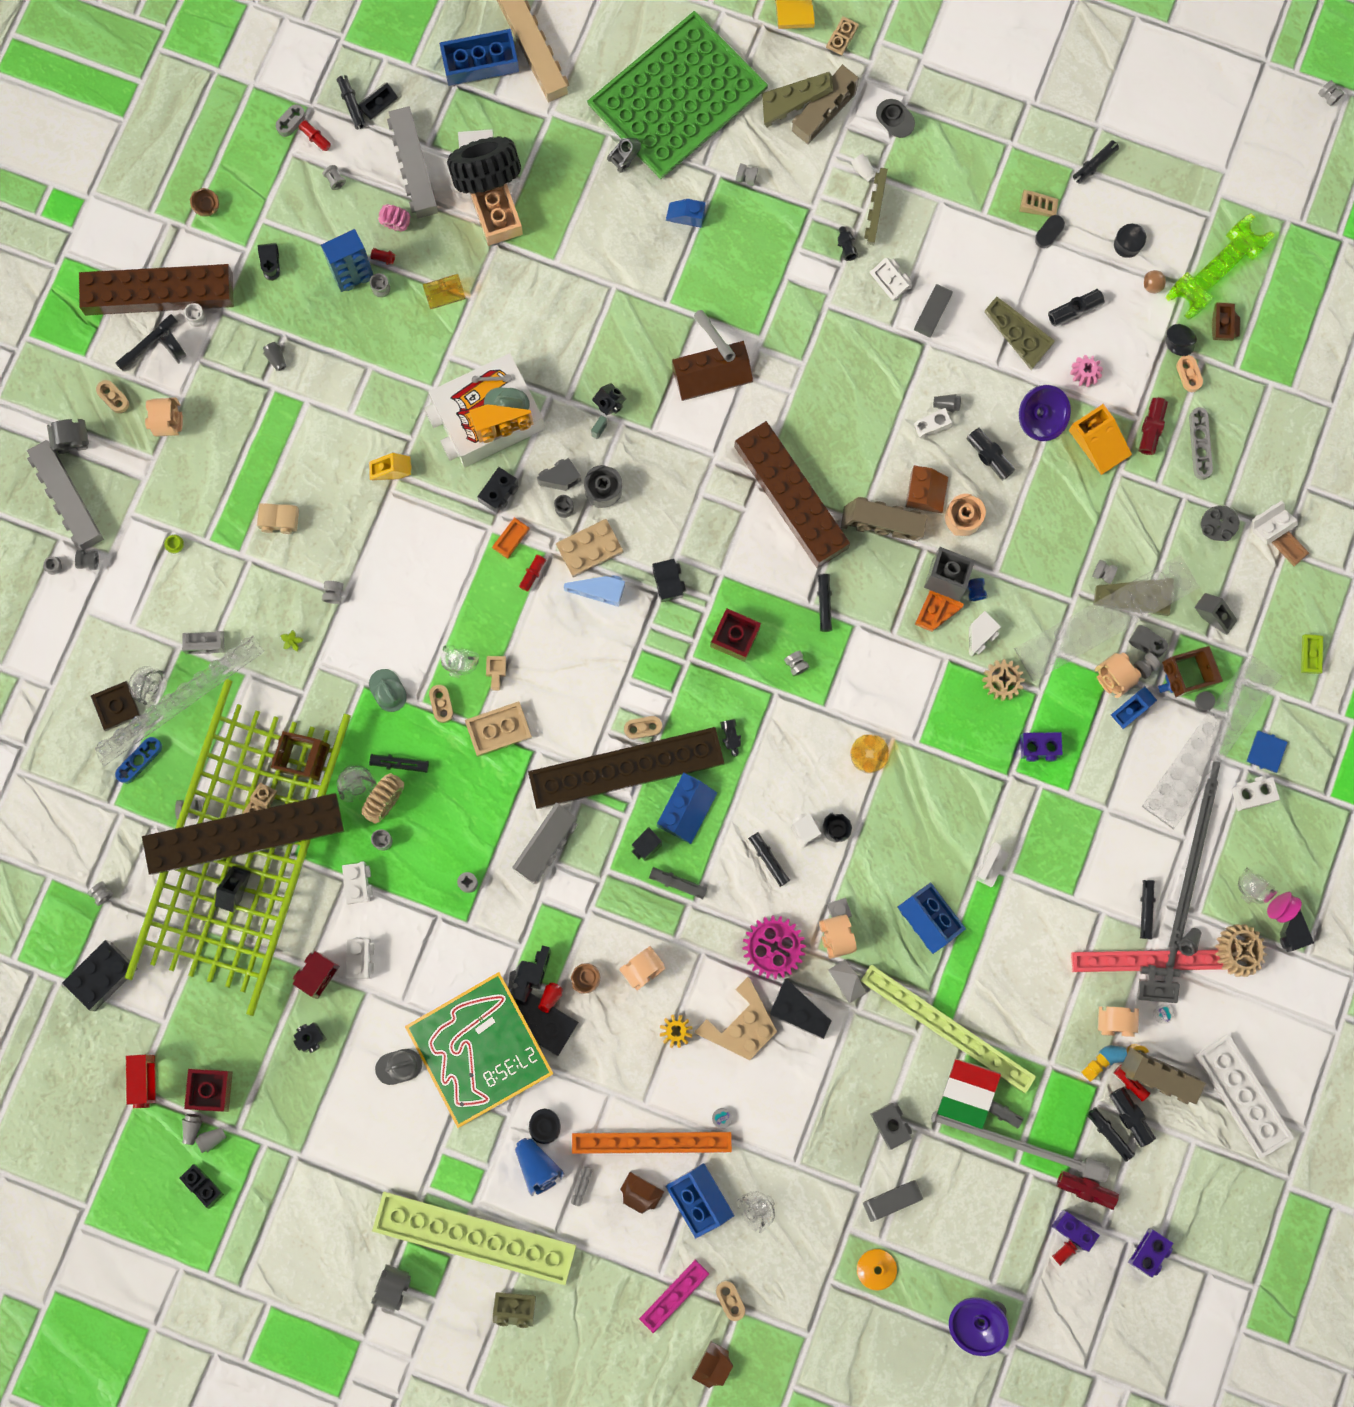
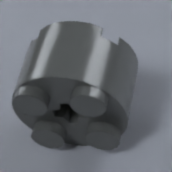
M72 419L52 422L51 426L47 425L50 448L53 451H58V454L69 453V449L76 448L78 451L88 449L89 440L85 420L78 419V423H74Z
M598 465L588 471L584 480L585 495L588 501L597 508H606L614 505L621 498L622 480L616 469L605 465ZM603 484V486H606V488H600V485Z
M385 1264L371 1304L392 1312L395 1310L399 1311L403 1302V1295L401 1294L403 1291H407L411 1281V1276L408 1275L409 1272Z

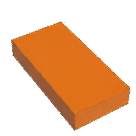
M514 517L492 548L508 559L530 528Z

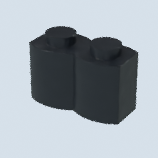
M675 559L653 563L652 570L660 601L666 602L683 598V592H686L684 581H680L679 574H681L680 564L676 563Z

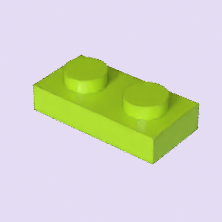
M1304 634L1302 635L1301 673L1321 674L1323 665V636Z

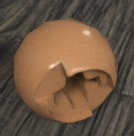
M1152 270L1145 275L1144 288L1149 293H1160L1165 288L1166 278L1161 271Z

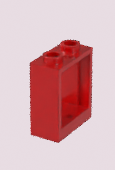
M155 1055L126 1056L127 1105H133V1108H150V1104L156 1103Z

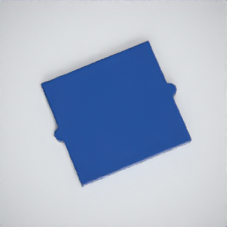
M1257 731L1246 762L1259 766V769L1264 768L1277 773L1288 742L1276 738L1274 734L1269 735Z

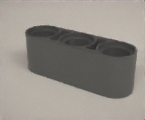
M939 284L935 285L914 327V331L931 338L952 296V290Z
M913 1180L863 1202V1206L870 1222H873L923 1200L916 1180Z

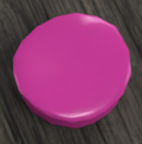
M1285 892L1277 896L1268 905L1267 914L1269 918L1276 919L1280 923L1290 921L1300 911L1302 906L1301 899L1292 896L1291 892Z

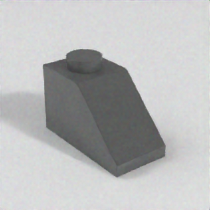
M1204 593L1194 607L1202 619L1223 634L1227 635L1237 622L1236 617L1223 598Z

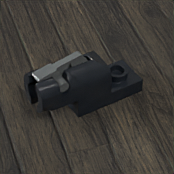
M542 945L541 951H537L535 956L537 964L521 961L516 970L510 972L508 989L516 1004L526 1005L533 988L541 989L551 955L550 947Z

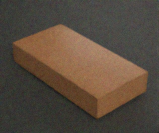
M1289 531L1271 542L1293 566L1309 554Z

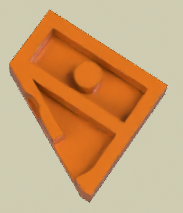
M930 590L915 625L933 632L962 609L964 604Z

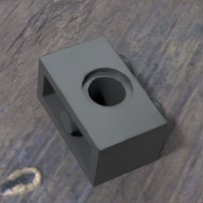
M889 1103L870 1113L889 1150L912 1139L910 1136L912 1130L907 1122L903 1123L900 1117L903 1113L898 1104ZM892 1119L896 1120L898 1124L895 1131H891L888 1128V1122Z

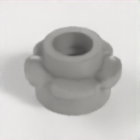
M58 557L46 558L43 565L44 570L50 575H55L62 570L61 560Z

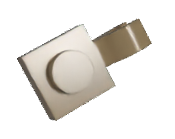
M487 656L486 676L492 677V691H500V677H506V656Z

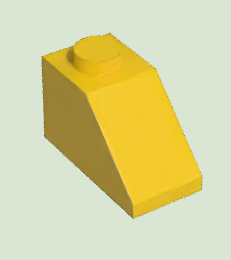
M390 453L370 461V480L401 479L411 475V457Z

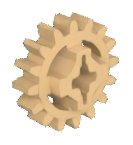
M1003 659L1000 664L996 660L994 666L990 664L988 666L989 670H985L983 673L987 676L982 679L983 682H987L983 688L989 689L988 695L993 693L995 700L998 696L1001 697V701H1004L1006 697L1011 700L1013 695L1016 697L1019 695L1017 690L1023 689V686L1020 685L1025 681V679L1020 678L1023 671L1018 672L1019 665L1013 667V661L1006 664V660ZM999 669V674L992 676V673ZM1002 676L1004 677V680H1007L1005 684H1003V681L1000 680ZM1015 685L1011 691L1007 692L1008 686Z

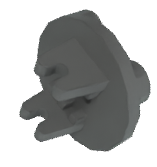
M1221 505L1208 509L1201 519L1202 533L1216 541L1231 540L1232 536L1238 531L1240 524L1238 514L1232 508Z

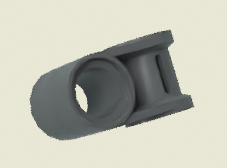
M634 137L623 138L608 155L607 160L618 168L617 171L619 173L629 167L631 161L640 151V141Z
M1138 625L1129 639V643L1133 647L1146 654L1150 652L1156 658L1161 657L1168 648V643L1164 638L1143 625ZM1156 645H1159V646H1160V647H1159V650H1156V649H1155V648H1156Z

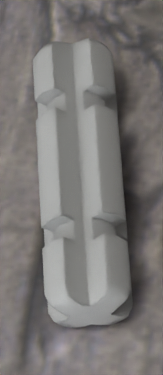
M583 1167L581 1170V1177H579L574 1190L575 1195L571 1199V1204L575 1206H581L582 1196L585 1195L589 1183L588 1178L592 1174L591 1168Z

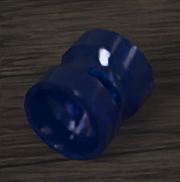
M984 578L969 580L967 589L970 591L968 594L969 601H980L988 597L987 591L984 590Z

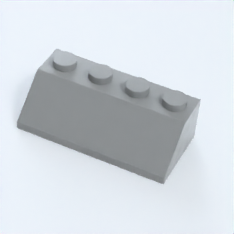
M555 803L513 865L514 872L532 884H535L536 881L540 882L545 875V872H543L547 865L551 866L556 858L554 854L557 849L561 850L567 842L566 836L568 833L572 834L578 826L576 823L577 818L561 805Z

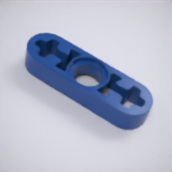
M154 737L145 739L117 768L115 772L116 779L124 784L132 782L161 752V742ZM156 742V744H155L156 749H155V750H152V749L149 750V748H150L149 743H153V744H154V743ZM142 750L146 751L150 756L147 757V755L144 754V753L141 752V751H142ZM138 755H142L144 758V762L141 765L136 766L134 764V758ZM130 763V765L136 770L133 771L131 769L127 773L129 777L127 779L125 777L121 779V777L123 776L121 772L123 770L127 772L130 769V767L127 765Z

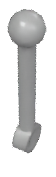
M506 374L504 377H472L473 383L478 381H511V375Z

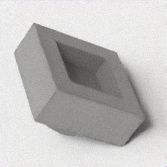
M846 898L827 904L831 918L845 914L848 918L852 917Z

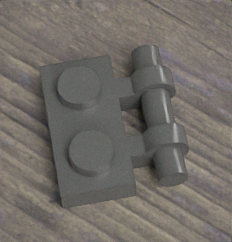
M1155 965L1140 967V974H1147L1148 976L1147 980L1139 979L1138 1000L1178 1003L1180 984L1172 981L1173 977L1181 976L1180 969H1173V967L1169 966L1158 968ZM1155 975L1165 976V981L1155 980Z

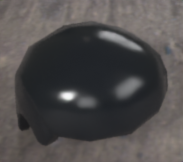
M830 813L825 817L822 828L828 840L844 842L850 837L852 825L846 816Z

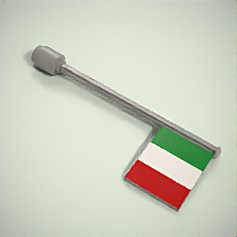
M955 1058L938 1110L931 1116L933 1123L938 1122L1078 1169L1081 1172V1177L1099 1183L1107 1181L1110 1167L1106 1166L1105 1163L1088 1157L1085 1161H1079L983 1129L1001 1073Z

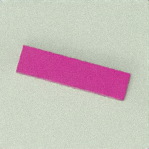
M695 1259L645 1311L639 1320L654 1333L709 1275L708 1271Z

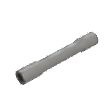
M698 310L694 314L696 321L712 339L727 362L734 360L735 353L730 346L722 339L704 311Z

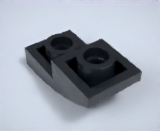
M193 1164L179 1178L190 1192L194 1193L208 1209L224 1195L196 1164Z

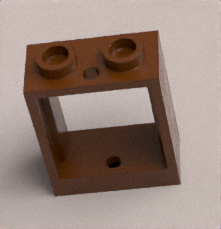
M1210 646L1175 655L1162 662L1164 672L1167 674L1170 688L1174 692L1175 698L1207 689L1223 682ZM1196 658L1205 683L1186 688L1177 662Z
M283 731L278 740L276 753L272 758L271 768L281 773L319 782L331 745L320 739ZM295 742L312 745L304 772L287 768Z

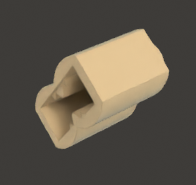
M261 503L258 509L257 527L265 533H273V530H280V533L292 534V532L297 531L299 508L293 505Z

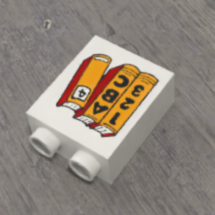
M510 353L428 391L432 404L424 408L433 428L443 425L448 437L440 440L443 449L450 461L459 457L464 468L545 430L543 417ZM506 374L511 375L510 382H505L504 380L472 382L473 376L504 377ZM494 388H515L523 391L529 399L530 407L528 410H531L534 425H531L529 429L524 431H514L507 437H496L489 443H479L469 410L484 406L486 394Z

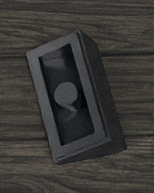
M386 82L362 100L358 106L371 120L394 102L398 96Z

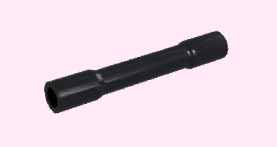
M170 314L156 329L131 351L123 355L115 364L124 371L138 356L157 341L158 337L167 333L168 329H172L178 323L177 319Z

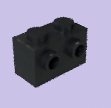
M498 466L477 496L478 501L498 514L500 510L503 511L507 506V499L510 495H514L519 488L518 479Z

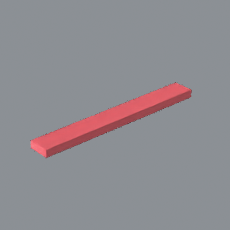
M1178 950L1173 969L1224 970L1222 969L1223 963L1217 962L1220 957L1214 955L1218 950H1198L1192 956H1186ZM1170 951L1072 952V972L1140 971L1141 966L1148 967V965L1166 968Z

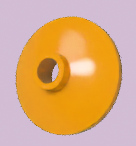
M872 1249L860 1257L857 1264V1275L861 1283L867 1288L883 1290L894 1282L897 1275V1265L894 1258L888 1252L881 1249ZM877 1266L881 1267V1273L879 1274L874 1272V1268Z

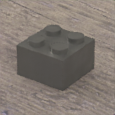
M939 547L932 560L924 588L960 601L967 589L975 560Z

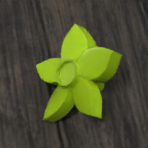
M294 630L289 634L280 635L281 639L285 642L283 649H288L292 646L295 651H298L299 646L297 643H301L303 639L295 637L296 632Z

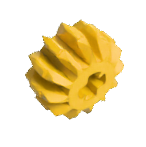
M671 1015V1023L667 1018L664 1019L665 1023L668 1024L667 1027L660 1025L661 1029L666 1030V1032L660 1033V1037L667 1035V1038L663 1041L664 1044L672 1040L670 1043L671 1048L674 1046V1041L677 1042L678 1048H681L680 1041L682 1040L687 1045L688 1041L684 1037L692 1038V1034L686 1033V1031L693 1028L692 1026L685 1028L689 1020L686 1019L681 1023L682 1015H679L678 1021H675V1016ZM673 1026L681 1028V1035L679 1037L671 1035L673 1032L671 1028Z

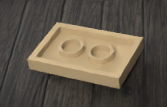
M607 519L556 543L572 577L580 575L623 553V549Z
M519 701L465 720L477 757L532 738Z

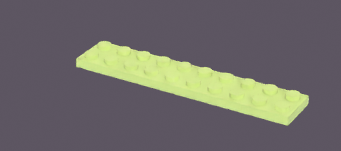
M385 1191L382 1194L372 1232L566 1285L576 1249L575 1244Z

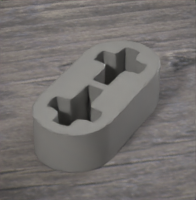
M292 105L277 120L276 129L279 135L283 137L290 136L301 122L304 121L306 115L302 106ZM294 112H296V113L299 112V113H300V116H297V115L294 116L293 113H294ZM282 125H284V126L287 125V126H288V129H285V128L282 129L281 126H282Z

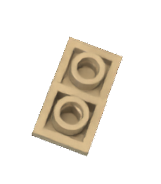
M842 16L826 48L842 56L857 31L859 24Z
M259 783L242 814L270 808L277 791Z

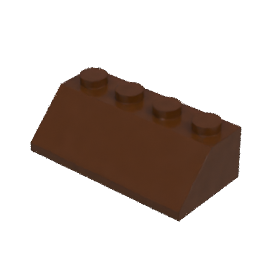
M744 341L729 344L735 353L734 360L730 362L724 359L718 348L672 359V370L681 401L752 383L751 366Z

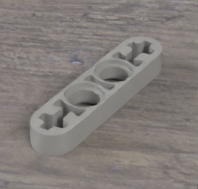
M1198 407L1189 415L1194 475L1196 478L1204 480L1211 475L1213 466L1208 413L1204 408ZM1197 413H1199V416H1203L1199 426H1197L1199 423L1198 418L1195 417ZM1197 430L1203 431L1205 438H1197L1195 432ZM1198 448L1205 449V457H1200L1197 454ZM1203 461H1205V463L1203 464L1204 470H1207L1205 474H1203L1202 471H1199L1202 467Z

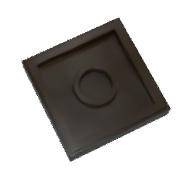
M127 681L90 695L104 731L141 717Z

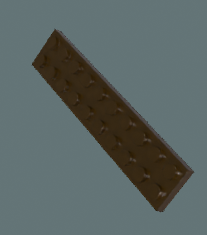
M712 727L528 771L536 809L554 806L555 803H567L680 776L683 772L688 774L724 765L716 728Z
M333 793L142 836L148 873L149 875H154L344 832L337 794Z

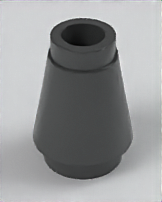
M272 342L263 347V354L276 371L286 368L280 345Z
M956 394L934 396L933 408H946L947 411L954 413L955 411H960L961 396H956Z
M1191 928L1179 942V950L1182 954L1192 956L1197 953L1202 935L1200 929Z

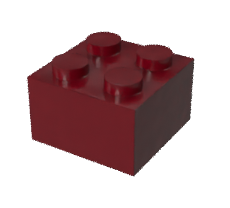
M726 608L712 638L710 647L745 662L761 628V623Z
M314 951V953H309L304 961L306 965L303 969H299L295 973L293 985L310 997L318 999L340 966L323 954Z
M188 1069L184 1109L229 1112L233 1071Z

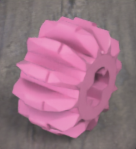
M386 204L380 209L378 220L384 227L402 232L409 226L411 216L405 209Z
M1084 355L1083 359L1078 357L1071 366L1073 369L1070 375L1075 376L1073 381L1079 380V386H1082L1083 383H1085L1086 387H1089L1091 383L1095 385L1098 382L1097 379L1102 377L1100 372H1102L1103 367L1098 366L1100 360L1095 362L1094 356L1088 359L1087 355Z

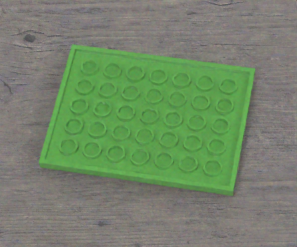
M693 11L587 100V104L621 139L637 138L641 143V149L637 156L662 179L768 89V84Z

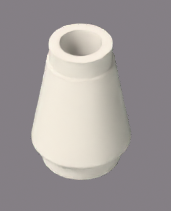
M861 154L851 162L853 164L852 168L867 183L875 178V172L867 156L865 157L864 154Z

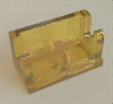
M458 274L423 284L430 310L466 299Z

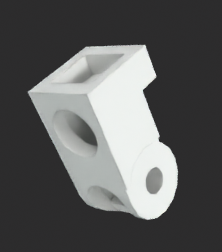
M946 408L918 420L914 423L919 437L925 438L933 433L952 428V421Z

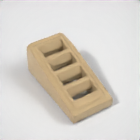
M1024 190L1019 212L1050 217L1056 215L1059 199ZM1035 201H1038L1037 207L1034 206ZM1042 202H1045L1044 209L1041 208ZM1049 203L1052 204L1051 211L1048 210Z

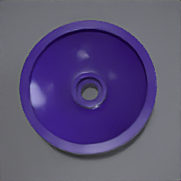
M1039 385L1031 389L1024 396L1019 408V422L1022 430L1027 436L1037 441H1050L1057 438L1066 429L1071 415L1068 397L1061 389L1052 385Z
M978 1297L967 1298L960 1301L950 1314V1334L956 1344L964 1351L976 1356H990L999 1352L1005 1346L1009 1337V1323L1003 1311L993 1302Z

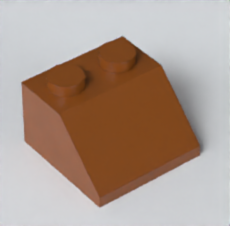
M914 465L910 475L905 507L942 514L948 477L933 468Z

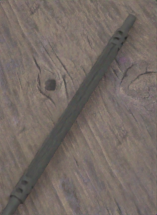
M1213 761L1210 777L1206 781L1168 945L1170 947V954L1168 955L1169 959L1166 966L1174 967L1177 951L1179 950V942L1184 934L1218 786L1217 777L1221 763Z

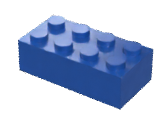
M511 29L439 43L448 86L519 72Z
M355 229L321 244L330 271L341 292L350 291L356 285L370 281L374 274L366 250Z

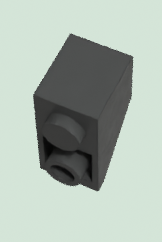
M569 458L557 461L554 467L549 470L544 469L537 477L540 486L563 491L581 482V475Z

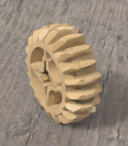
M391 773L385 775L370 792L362 808V815L375 824L381 822L402 794L404 782L398 776Z
M1246 924L1228 926L1225 931L1220 932L1222 937L1216 939L1219 944L1214 946L1218 949V952L1214 955L1220 957L1217 962L1223 963L1222 969L1228 970V974H1234L1236 977H1248L1262 969L1260 964L1265 963L1263 957L1268 954L1263 952V949L1267 946L1262 945L1264 939L1259 938L1260 932H1254V927H1248ZM1237 935H1240V936H1242L1243 938H1245V940H1244V941L1238 940V939L1236 938V936H1237ZM1237 961H1244L1246 965L1241 966L1237 963Z

